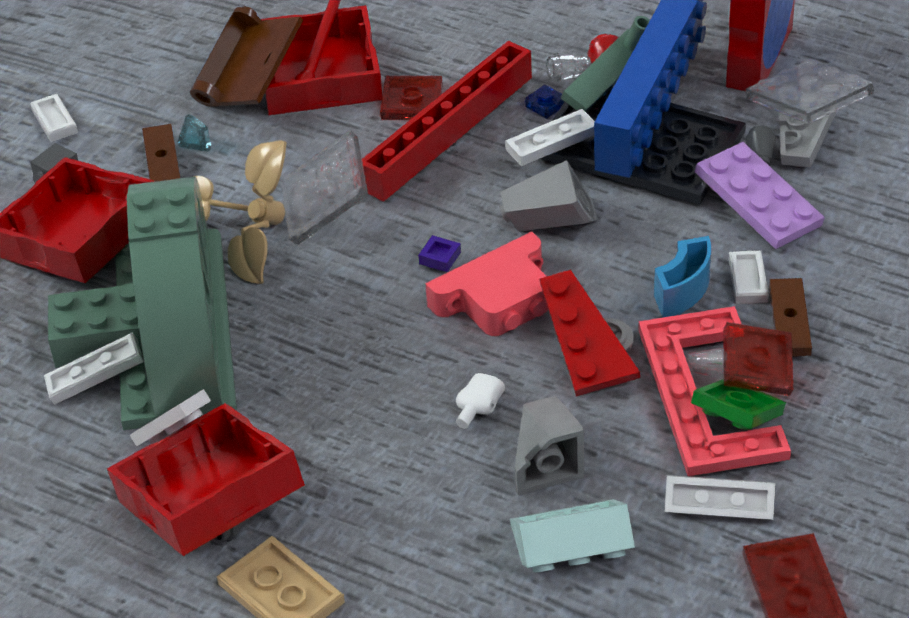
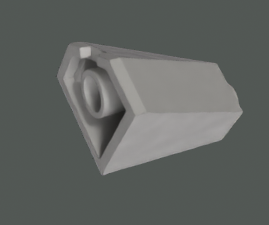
M567 160L500 192L503 205L499 206L501 214L507 223L510 221L513 223L518 232L591 223L598 220L592 198Z
M557 396L523 404L515 461L517 494L521 495L583 478L584 429Z

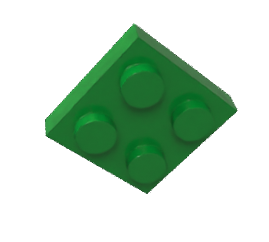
M728 377L694 390L691 403L701 407L705 414L714 417H724L731 420L735 427L744 430H750L783 415L786 402Z

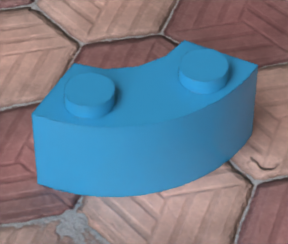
M709 236L677 241V254L675 258L666 265L655 268L654 298L662 318L682 314L694 306L705 294L710 281L711 241Z

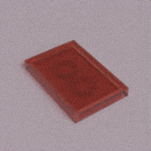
M814 533L743 546L742 554L766 618H847Z

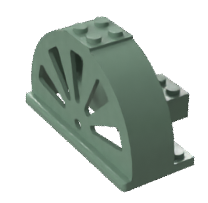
M194 176L129 185L127 194L129 243L115 255L116 286L48 295V342L55 368L62 367L133 332L138 339L144 362L119 373L121 423L123 430L138 429L145 426L203 389L211 400L199 408L203 415L224 403L237 411L222 239L219 230L215 228L207 229L197 178Z

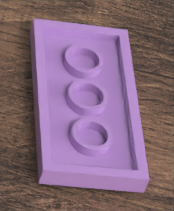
M744 142L709 157L696 165L695 173L775 249L821 227L825 217Z

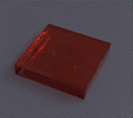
M385 76L380 109L381 120H411L442 94V76Z
M726 322L723 328L724 386L790 396L794 390L792 333Z

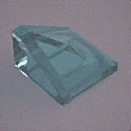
M186 115L179 135L178 146L187 149L210 151L211 143L208 126L194 116Z

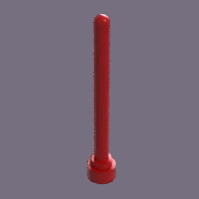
M341 0L328 1L304 71L295 76V81L316 78L314 74Z

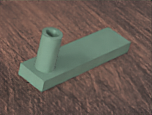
M637 16L631 28H628L564 90L561 99L575 110L583 109L587 113L615 85L650 20L645 16Z

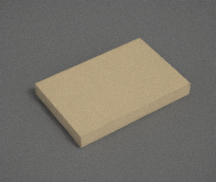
M273 536L269 537L217 576L218 585L257 618H326L345 603L344 594Z

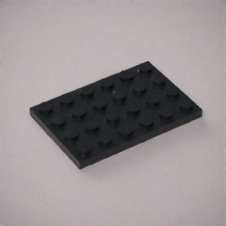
M613 87L587 112L594 121ZM565 102L552 121L577 110ZM670 103L668 111H664L662 114L659 129H654L650 147L645 148L643 151L640 166H635L630 178L595 171L594 136L540 159L556 164L567 160L571 168L700 205L711 187L695 173L697 163L737 145L745 134L746 123Z

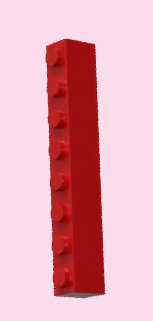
M507 41L358 162L361 191L383 202L532 79L531 50Z

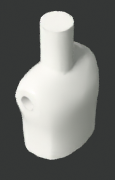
M482 373L475 374L468 385L456 397L457 406L463 409L456 419V424L460 428L466 429L476 414L488 415L492 413L499 398L505 391V384L494 376Z

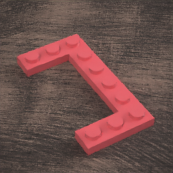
M735 306L639 321L638 331L688 477L790 460L791 449L781 425L713 436L706 414L702 411L701 407L691 403L696 386L682 348L743 338L744 328Z

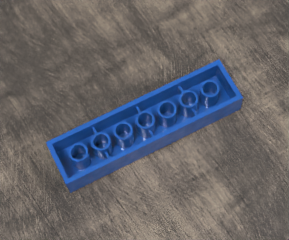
M703 0L660 1L594 122L595 171L630 178L635 166H640L644 149L649 148L651 145L654 129H659L662 114L664 111L667 112L670 107L672 94H677L681 76H686L690 59L694 60L698 43H703L706 26L702 25V20L706 14L707 3L703 2Z

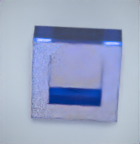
M544 84L525 98V107L548 119L561 109L565 101L561 99L562 93Z

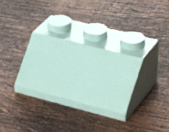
M615 499L510 519L522 565L527 568L532 567L533 572L552 570L555 568L554 563L567 560L570 566L590 562L589 556L603 554L604 559L617 558L626 555L625 549L635 548L628 506L626 503Z

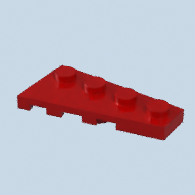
M571 269L539 278L576 397L641 378L639 369Z

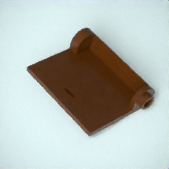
M250 7L235 8L192 86L190 95L197 102L209 107L260 104L303 19L299 16L261 20Z

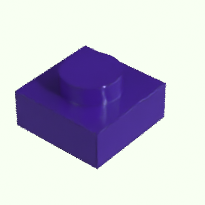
M432 235L418 255L419 264L448 272L461 253V244Z

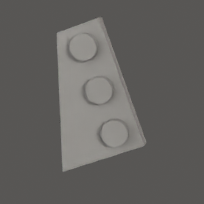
M778 99L781 164L811 167L836 115V104Z

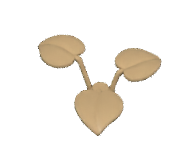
M282 140L261 143L250 151L245 164V176L250 183L254 184L252 187L253 192L261 198L251 201L249 206L212 200L213 183L206 177L195 176L201 192L206 221L210 216V205L248 211L249 217L254 222H257L242 228L241 235L233 237L228 247V262L231 269L238 277L251 283H264L263 271L267 258V239L264 232L259 228H268L269 224L278 225L285 216L284 205L280 201L273 200L274 197L270 196L278 185L284 164L287 142Z

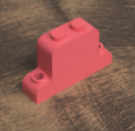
M531 231L425 283L427 307L439 317H449L456 313L464 312L490 336H500L543 315L548 311V307L539 278L546 277L541 271L543 258L540 238Z

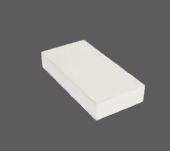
M58 94L30 103L32 112L50 142L78 133L74 120Z
M761 251L729 252V266L735 303H768L769 293Z

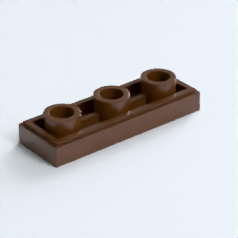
M165 124L142 128L149 178L154 180V182L180 178L172 125Z
M802 278L769 279L777 356H811L812 343Z

